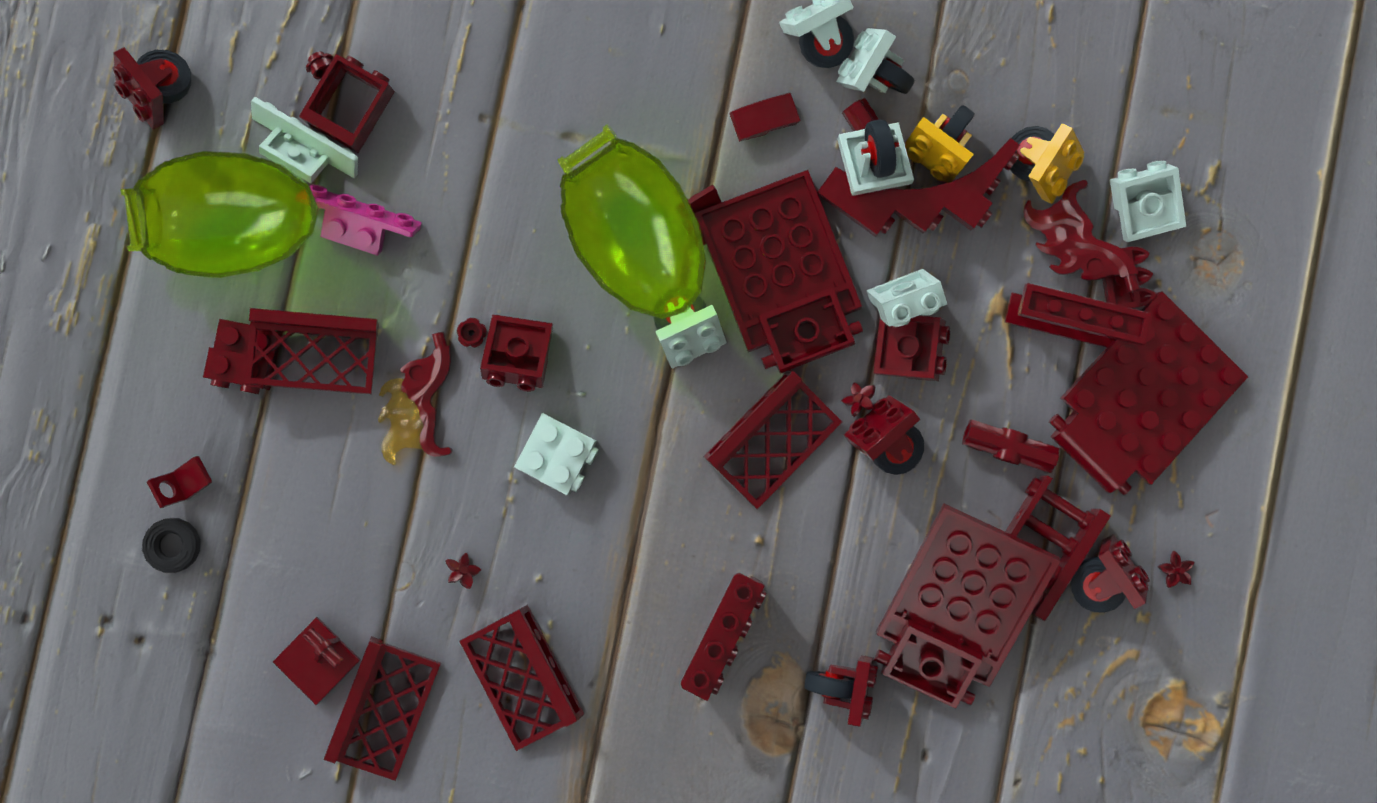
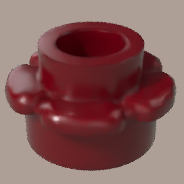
M322 51L312 54L308 58L309 63L306 65V71L311 72L315 79H321L330 65L333 56L329 53L324 54Z
M468 318L457 327L458 341L465 347H479L484 342L483 338L487 335V329L484 324H480L478 319ZM473 330L474 335L470 336L469 331Z

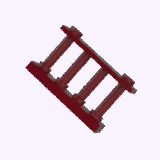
M1027 283L1024 286L1022 295L1011 293L1004 323L1105 348L1114 339L1142 346L1146 344L1152 313Z
M1040 475L1039 478L1035 477L1032 479L1025 491L1028 496L1005 531L1017 537L1023 525H1026L1062 549L1061 552L1064 553L1060 559V564L1031 613L1043 621H1046L1111 517V515L1101 509H1091L1090 512H1084L1047 488L1053 479L1048 475ZM1040 499L1078 522L1077 526L1080 529L1074 538H1067L1031 515Z

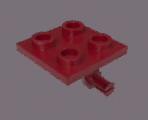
M316 617L279 654L273 663L317 705L361 659Z

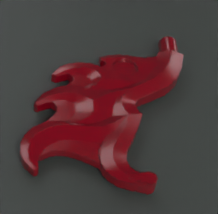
M1081 180L1068 186L1062 195V199L1047 209L1032 208L1031 200L1027 201L1023 210L1027 224L1047 237L1045 244L1036 242L1035 245L1041 252L1061 260L1059 266L1051 264L1049 266L1051 270L1059 275H1070L1082 269L1081 279L1096 281L1109 276H1120L1125 281L1128 293L1140 290L1136 276L1138 271L1126 252L1118 246L1096 239L1092 235L1094 226L1076 200L1077 193L1088 187L1086 180Z

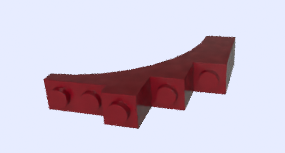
M1010 138L991 159L975 171L953 182L930 188L907 190L890 188L852 196L846 172L835 167L817 193L819 197L875 237L879 232L887 233L895 222V219L891 217L893 213L923 234L928 228L932 231L935 230L944 217L940 214V211L943 210L971 231L976 225L982 228L992 215V212L988 209L993 203L983 195L986 193L990 196L1001 182L996 177L1003 168L1009 171L1019 158V155L1015 152L1020 144Z

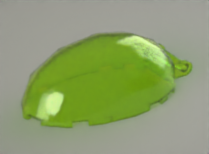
M606 124L602 127V132L567 157L561 156L557 159L565 173L562 175L560 188H562V204L560 207L562 219L569 233L570 242L577 257L601 288L625 304L630 310L660 319L686 313L702 292L705 278L706 256L699 222L682 186L662 162L636 144L618 139L612 128ZM609 141L611 142L607 147L573 170V167Z
M202 151L183 155L154 167V170L147 173L144 178H140L133 188L120 189L121 195H124L130 239V245H127V250L141 251L149 260H154L156 263L165 266L166 269L197 277L223 278L261 271L292 256L313 234L321 209L309 185L284 165L248 153Z

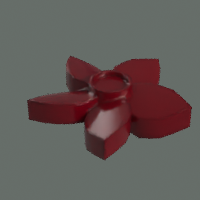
M853 382L851 387L853 395L841 400L845 405H852L851 414L853 417L860 413L862 407L866 410L874 409V404L870 399L874 396L876 387L869 385L861 388L857 383Z
M1173 551L1171 554V564L1162 563L1157 566L1162 572L1168 574L1166 577L1168 588L1177 585L1179 582L1191 585V576L1187 571L1193 567L1195 562L1188 560L1181 562V558L1176 551Z
M467 553L460 557L459 562L452 559L445 561L448 568L454 571L449 575L448 583H455L460 580L461 585L468 589L472 587V577L482 570L476 565H469Z

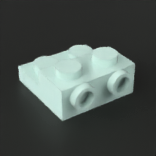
M1155 161L1147 164V170L1137 172L1134 168L1125 169L1118 172V178L1110 179L1114 209L1119 211L1124 241L1131 242L1186 227L1178 167L1166 164V161Z
M924 269L866 290L870 302L878 308L881 320L889 327L906 325L913 317L932 315L938 312L940 307L947 305L941 281Z
M542 413L514 467L563 494L570 495L571 491H578L585 476L580 473L585 464L591 465L599 450L595 447L597 441Z

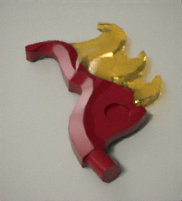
M444 332L432 334L435 349L430 356L405 364L400 369L401 373H405V378L391 379L384 383L380 389L379 396L383 397L388 392L392 394L389 403L383 407L378 418L379 423H382L386 418H389L391 421L390 430L384 437L381 446L383 457L392 465H396L394 455L404 448L423 449L426 454L433 457L452 454V448H440L435 443L437 409L431 403L433 395L446 381L450 371L451 348L447 346Z

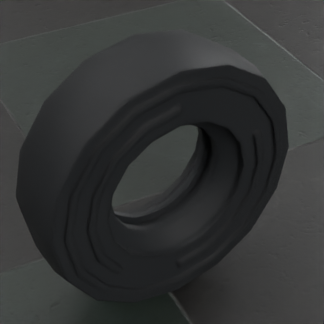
M165 518L155 522L146 531L142 541V552L146 561L154 569L163 573H177L187 569L196 561L200 552L201 540L197 530L189 522L180 518ZM170 533L178 535L182 541V550L175 557H168L161 550L162 539Z

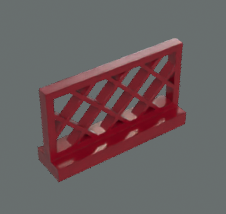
M250 308V332L244 384L372 395L376 342L379 330L377 319ZM257 331H271L278 341L263 351L256 343ZM277 332H286V334L280 337ZM294 333L303 334L310 343L295 354L284 341ZM308 334H309V335H319V336L316 337L314 340H312V339L308 336ZM332 336L335 337L341 346L327 357L316 344L324 337ZM339 337L350 339L344 343ZM356 339L370 340L369 351L359 360L348 348ZM282 344L293 357L277 368L267 355ZM314 347L324 360L309 371L299 357ZM257 349L261 354L255 358V351ZM345 349L354 359L355 363L343 373H340L330 360ZM263 358L275 369L265 379L253 378L254 365ZM368 358V364L366 369L362 362H364ZM294 361H297L307 374L298 381H289L282 371ZM328 363L338 374V377L329 384H322L313 374ZM357 366H360L367 374L365 387L352 386L345 376ZM279 374L283 380H273V378ZM309 377H311V378L314 380L315 383L304 382V381H306ZM341 379H342V380L344 381V383L346 384V385H335V384L338 383Z
M789 370L777 380L703 457L758 509L830 436L842 421L808 388L794 371ZM801 389L807 395V409L791 410V397ZM812 402H813L819 409H812ZM786 403V410H779ZM791 413H807V431H791ZM812 413H824L832 421L823 431H812ZM774 414H786V431H770V418ZM765 424V431H759ZM765 435V453H748V441L753 436ZM770 435H786V453H770ZM791 435H807V448L803 452H791ZM812 435H818L812 442ZM744 446V453H737ZM744 457V475H731L723 466L731 458ZM748 457H765V474L748 475ZM770 457H786V469L781 474H770ZM791 457H797V458L791 463ZM775 478H777V479L770 485V479H775ZM736 479H744V487ZM748 479H765V491L757 499L748 492Z
M528 604L459 641L516 751L564 726L567 727L577 722L584 715ZM507 622H510L515 632L513 643L497 638L500 626ZM494 630L492 636L486 635L490 631ZM477 638L489 641L490 645L487 656L476 654L470 642ZM495 644L511 649L506 664L491 659ZM515 651L527 655L529 659L527 671L511 666ZM489 664L505 669L501 684L489 680L487 676ZM509 672L525 676L521 691L505 686ZM530 678L541 682L544 688L541 698L526 693ZM503 692L519 697L515 712L503 707L501 703ZM524 699L539 704L535 719L520 714ZM544 706L555 709L560 721L552 725L540 721ZM517 720L533 725L531 735L523 740H520L515 730ZM538 727L544 728L543 730L537 732Z
M371 636L323 760L334 764L337 761L396 781L441 662L382 642L383 640ZM385 652L397 655L403 667L386 674L381 663ZM404 658L413 662L406 664ZM418 664L431 667L428 679L416 684L409 669ZM379 669L382 676L375 679ZM405 671L412 686L395 693L389 678ZM385 680L391 696L375 703L370 693L371 687ZM425 685L423 693L421 695L418 688ZM414 691L419 701L417 708L404 713L398 698ZM368 698L371 705L364 708V705ZM394 700L400 716L384 723L377 707ZM373 710L380 725L364 732L359 723V718L362 714ZM414 714L411 724H409L407 717ZM403 720L408 730L406 737L393 742L387 727ZM357 728L359 735L352 738L354 731ZM379 730H383L389 745L373 752L366 737ZM362 739L368 755L359 759L345 755L350 744ZM402 744L401 750L398 753L396 746ZM391 749L396 758L393 770L380 767L375 756ZM371 759L372 762H373V764L368 763V762H365V761Z

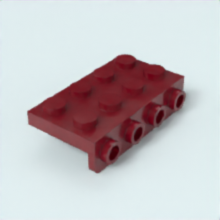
M741 573L733 576L681 680V687L684 690L708 701L711 693L717 695L724 681L722 671L725 665L729 667L732 665L738 653L736 643L740 636L745 638L753 622L750 615L754 608L759 610L767 594L763 590L765 585L762 581L753 576L749 578Z

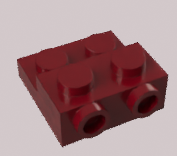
M492 314L480 367L482 379L494 387H503L505 383L517 384L518 389L527 392L534 391L535 387L543 388L553 323Z
M916 316L911 318L908 324L900 327H889L880 318L873 373L876 375L939 382V375H945L947 358L942 356L943 344L948 345L950 326H945L946 321L941 317Z
M219 319L214 347H209L203 378L211 379L210 385L229 389L230 383L241 385L240 391L259 394L260 389H271V386L244 384L250 324ZM257 331L256 343L263 351L278 341L271 331ZM277 332V334L281 337L282 332ZM279 346L267 355L275 365ZM257 349L255 351V358L261 354ZM265 358L254 365L253 378L265 379L274 372V368Z

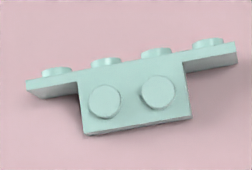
M257 97L252 99V119L272 130L270 135L259 145V153L309 183H312L328 164L352 178L358 175V157L351 150L340 147L330 141L324 134L304 126L297 118L287 116L277 110L271 103L263 102Z

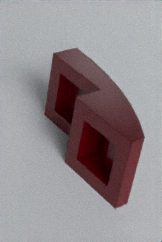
M791 93L768 98L729 113L739 142L765 136L770 131L793 126L801 121Z

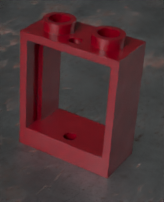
M336 54L299 117L309 126L359 153L395 91L389 85L390 79L376 70L371 74L362 69L364 65L357 59L349 55L345 59ZM346 73L379 91L354 134L321 115Z

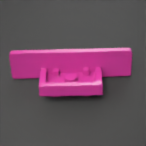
M320 185L307 186L297 195L298 201L325 209L320 237L377 256L382 252L386 230L407 237H413L421 229L422 222L414 220L408 214H396L386 211L381 205L365 204L356 201V198L351 195H338L329 192Z

